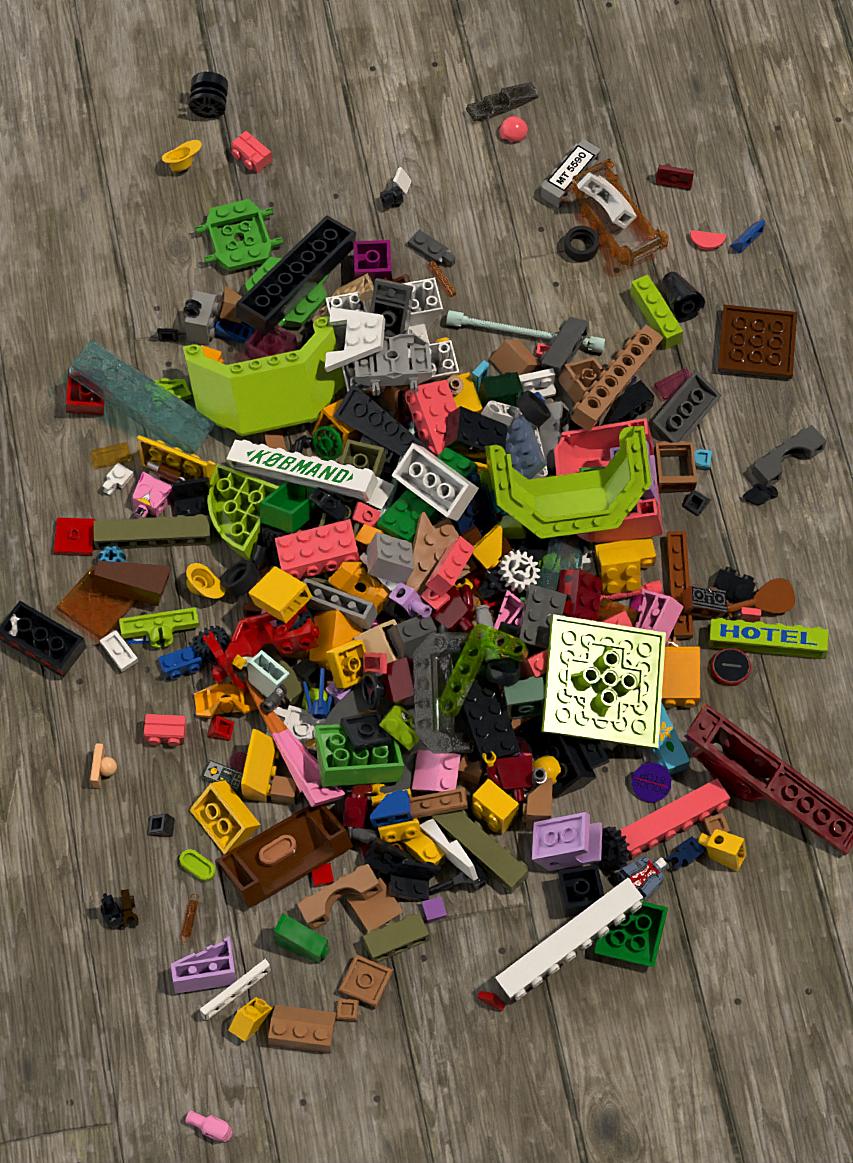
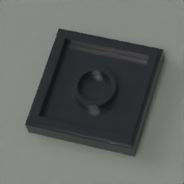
M378 711L341 718L340 724L354 752L391 745L392 743L390 734L379 725L382 718Z

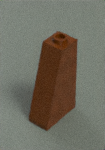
M98 561L96 568L92 567L89 578L92 579L91 587L158 607L169 579L171 566Z

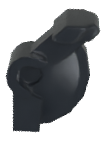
M756 483L751 490L743 494V498L753 504H763L771 496L778 497V490L775 486L765 487L760 483Z

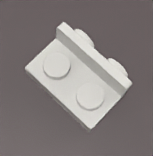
M553 368L517 376L516 389L518 396L520 397L527 390L533 393L539 392L544 398L556 396Z

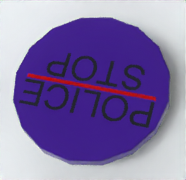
M648 762L635 770L632 777V787L639 798L647 802H656L668 795L672 779L664 766Z

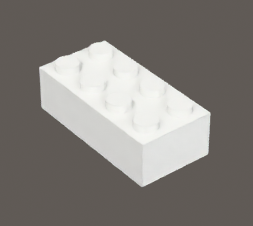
M412 443L391 475L447 518L456 521L459 520L479 489L424 447Z

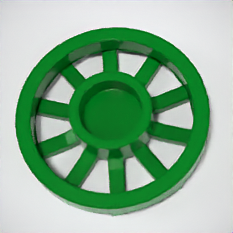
M322 426L315 431L313 443L318 455L327 461L337 459L342 454L343 446L340 433L332 426Z

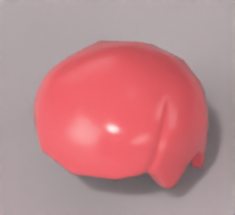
M511 116L501 123L499 134L501 139H507L510 143L521 142L527 135L528 127L521 118Z

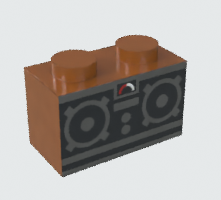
M692 584L682 592L684 614L716 619L727 612L726 591Z

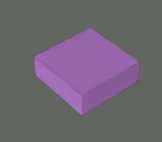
M442 897L422 901L427 923L447 917Z

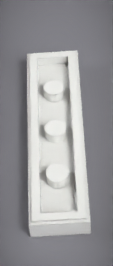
M264 959L200 1009L204 1020H209L270 973L268 961Z

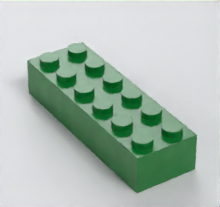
M447 447L437 457L468 481H470L469 472L476 471L478 473L476 463ZM408 488L377 521V529L391 537L406 540L412 543L413 546L419 515L425 512L432 526L436 525L438 520H441L444 515Z

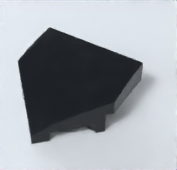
M378 837L374 839L365 853V863L369 864L377 879L389 877V872L402 860L411 859L410 854Z

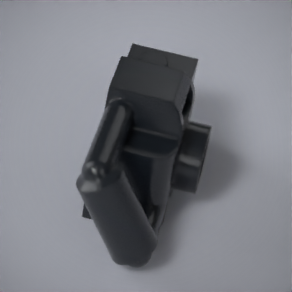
M317 487L308 495L309 500L317 504L318 510L336 522L343 521L349 514V508L342 504V497L336 493L330 494L324 489ZM323 494L324 496L321 500H318L317 497Z

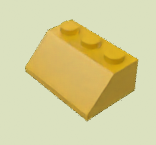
M252 729L241 787L243 799L267 803L268 796H271V779L274 778V775L276 776L277 766H274L276 759L279 760L280 751L272 737L257 729Z
M226 780L210 783L190 808L191 813L223 854L248 840L261 825Z

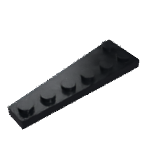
M354 384L334 414V417L401 457H404L412 443L424 447L438 457V455Z

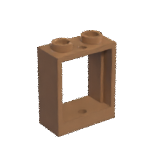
M662 441L655 443L654 453L659 492H682L695 489L697 476L693 442L679 441L677 443ZM660 456H686L688 476H662Z

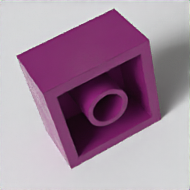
M390 240L353 241L355 279L368 273L373 284L376 278L383 279L387 277L391 281Z

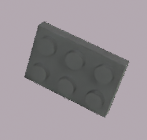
M533 584L528 585L516 642L543 650L549 647L551 616L553 614L563 615L567 594Z

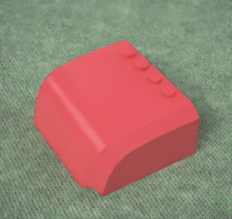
M647 418L596 426L590 432L585 429L562 432V437L554 449L556 476L579 473V468L606 467L611 460L610 448L620 446L619 434L626 427L644 426L650 455L655 456ZM658 479L659 505H657L656 498L638 501L637 511L631 510L619 528L576 535L586 541L595 543L626 541L663 535Z

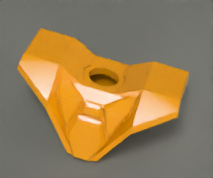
M342 562L337 571L328 578V582L335 589L374 603L378 614L383 609L384 601L390 595L389 589L377 577L368 574V567L363 562ZM357 583H364L366 590L361 592L355 588V585Z
M231 681L223 682L222 684L216 683L194 693L197 717L212 718L213 715L240 711L246 714L258 709L251 693H245L234 686Z

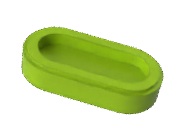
M192 849L181 853L179 860L183 869L202 882H209L214 879L216 869L212 862Z

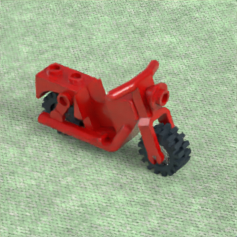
M305 604L287 623L266 612L241 619L235 628L231 640L224 628L210 626V629L206 627L204 632L200 631V636H195L196 641L193 642L195 650L203 661L207 662L208 660L209 663H212L214 659L220 665H214V669L211 670L214 681L222 684L227 676H229L234 686L245 693H249L250 691L246 683L241 681L236 672L246 670L247 667H243L241 670L232 664L237 655L241 657H255L259 650L267 644L274 645L282 658L285 655L319 647L318 637H320V630L318 626H315V621ZM276 620L277 627L273 628L270 621Z

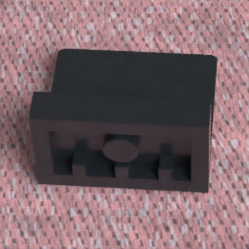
M198 477L189 481L180 480L171 484L176 516H195L198 514L210 516L207 499L209 489L211 488L208 477Z
M414 859L402 860L389 872L388 896L416 901L429 900V880L441 871V866L434 865L432 862H415Z

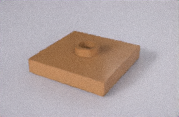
M355 954L339 988V993L377 1008L393 974V970Z

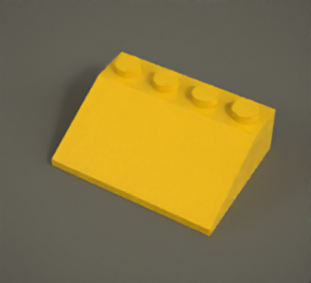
M140 435L137 437L142 466L149 468L147 467L149 461L159 465L164 462L184 471L183 478L186 481L194 480L198 477H208L210 481L211 475L216 468L214 462L202 460L195 454H187L180 448L170 447L160 440L155 441Z

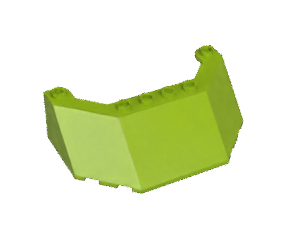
M330 316L321 317L314 321L313 328L315 333L300 350L225 365L204 356L203 349L199 345L184 346L183 351L198 417L203 420L209 419L215 425L224 429H232L240 436L316 421L322 408L330 405L335 399V394L345 387L341 367L329 372L325 369L326 352L338 351L334 329L329 322Z
M644 426L626 427L621 430L619 434L620 449L604 469L527 479L512 467L511 454H506L503 447L499 445L485 446L487 466L497 505L541 539L619 528L622 521L651 485Z

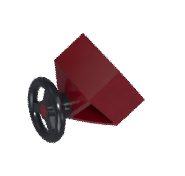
M405 657L387 663V673L383 674L380 682H378L376 675L372 671L365 672L362 677V697L366 707L370 710L378 708L381 697H386L395 703L408 707L431 700L423 663Z

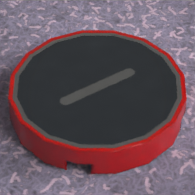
M725 648L714 656L711 665L712 673L722 684L728 686L739 685L748 678L751 663L748 656L741 650Z

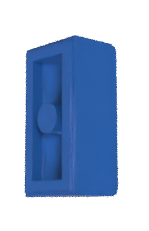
M761 220L753 223L730 246L738 253L743 252L763 233L765 221Z

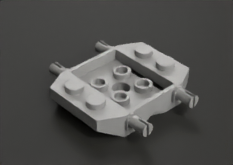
M407 329L405 334L393 337L384 336L383 350L376 352L377 372H374L373 354L354 361L356 383L372 387V394L376 396V390L377 396L380 394V386L410 385L411 393H414V388L415 393L419 391L418 384L432 378L429 343L414 334L411 329H409V334ZM408 347H410L412 370H410Z

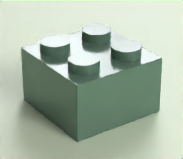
M532 676L526 680H520L513 685H503L502 698L510 720L543 714L545 700L543 677L537 678Z

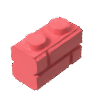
M247 131L243 132L239 138L237 137L231 143L232 155L237 160L241 159L249 170L253 169L256 173H259L272 162V152Z
M146 714L144 726L145 742H148L150 745L168 743L170 746H179L180 744H185L186 716Z

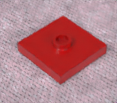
M57 517L54 554L93 556L94 521L96 520L91 518Z

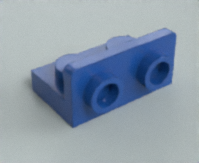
M194 645L158 657L166 680H175L180 678L181 675L196 673L203 668L202 659L195 650Z

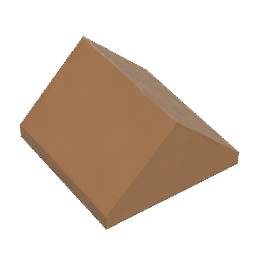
M519 339L504 340L490 358V362L512 386L516 385L517 376L533 373L541 367V363Z

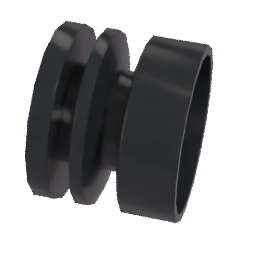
M205 71L194 75L191 79L190 111L203 118H217L223 115L226 111L227 79L215 72Z

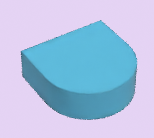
M699 449L694 452L696 468L710 469L712 451Z

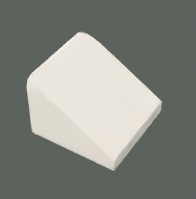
M399 167L393 180V187L398 186L401 193L406 195L411 179L403 168Z

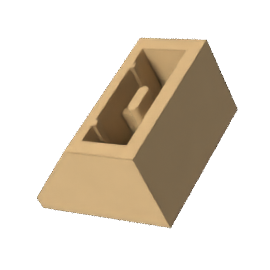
M395 619L353 637V640H363L367 653H386L387 663L399 660L387 632L388 629L397 624Z

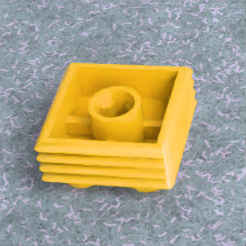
M353 640L326 652L336 689H346L362 682L364 675L363 654L367 653L363 640Z

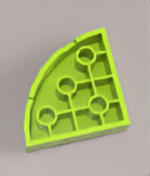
M217 463L211 475V489H209L207 499L211 520L229 548L239 556L250 561L254 543L262 542L263 523L260 522V502L279 488V486Z

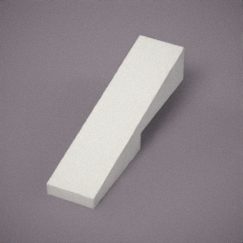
M433 818L420 824V831L436 843L446 854V858L473 881L478 879L473 863L457 840L449 843Z

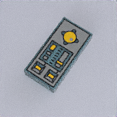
M209 760L202 774L203 780L211 783L226 780L234 792L239 793L241 789L243 772Z

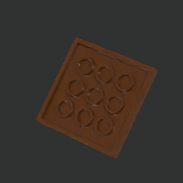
M724 304L718 372L792 379L797 312Z

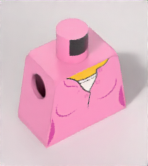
M143 472L132 497L133 505L137 508L134 512L135 517H145L147 513L155 517L159 516L173 500L171 485Z

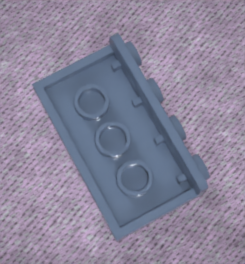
M522 414L507 428L505 453L511 454L512 467L527 479H532L547 463L530 421Z

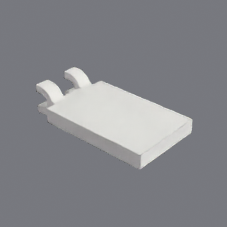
M289 705L288 710L280 707L273 710L309 752L317 754L314 726L324 725L326 718H312V714H309L305 709ZM267 727V730H266L267 733H266V735L272 737V735H271V733H270V731H269V729H268V727Z

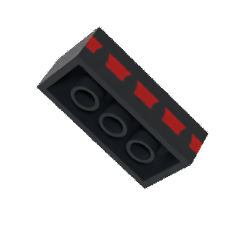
M22 601L16 604L0 625V641L63 678L86 649L83 637Z

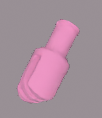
M191 1110L186 1117V1123L200 1128L202 1134L211 1139L226 1142L232 1137V1128L229 1124L213 1115L205 1117Z

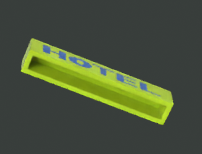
M724 618L711 619L708 648H736L745 652L825 659L828 651V629L821 627L806 628L801 625L785 626L781 623L765 624L761 621L754 623L745 622L744 620L731 621Z

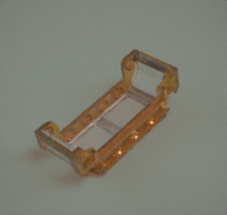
M609 158L573 176L571 189L575 194L581 215L587 218L590 227L598 233L601 242L607 245L611 256L616 258L619 263L632 266L634 262L658 250L667 248L669 237L665 231L660 232L659 229H653L618 182L619 176L610 169L614 167V163ZM589 172L596 177L600 175L624 196L633 208L637 217L625 229L612 222L605 208L597 200L578 188L577 184Z

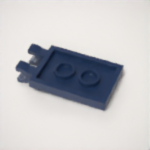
M472 471L468 473L469 479L479 489L456 523L459 533L474 524L482 537H484L497 524L488 485L486 483L481 484L479 473Z

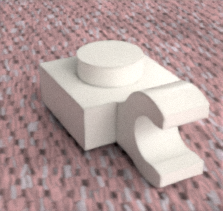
M117 463L107 474V481L103 484L105 488L103 492L110 496L117 486L123 489L133 477V471Z

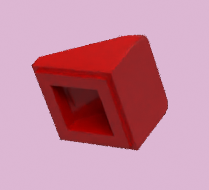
M217 715L210 721L207 736L230 741L235 722Z

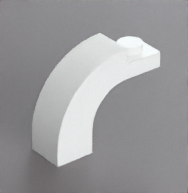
M589 172L577 184L581 191L593 197L605 208L613 223L623 229L637 217L624 196L600 175L596 177Z

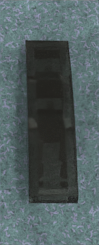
M532 82L505 87L501 89L500 93L485 96L483 101L468 104L466 110L472 120L476 122L518 108L538 98L539 93Z

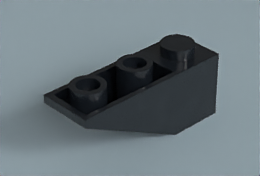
M641 380L625 390L608 424L632 421L641 412L651 409L654 402V394Z

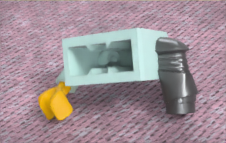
M262 650L255 657H241L240 655L235 657L232 664L241 670L243 667H247L248 681L258 689L261 695L268 697L262 703L263 709L266 712L277 709L283 697H287V689L284 683L290 673Z

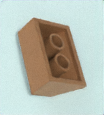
M275 1005L268 1035L269 1045L331 1053L337 1013Z

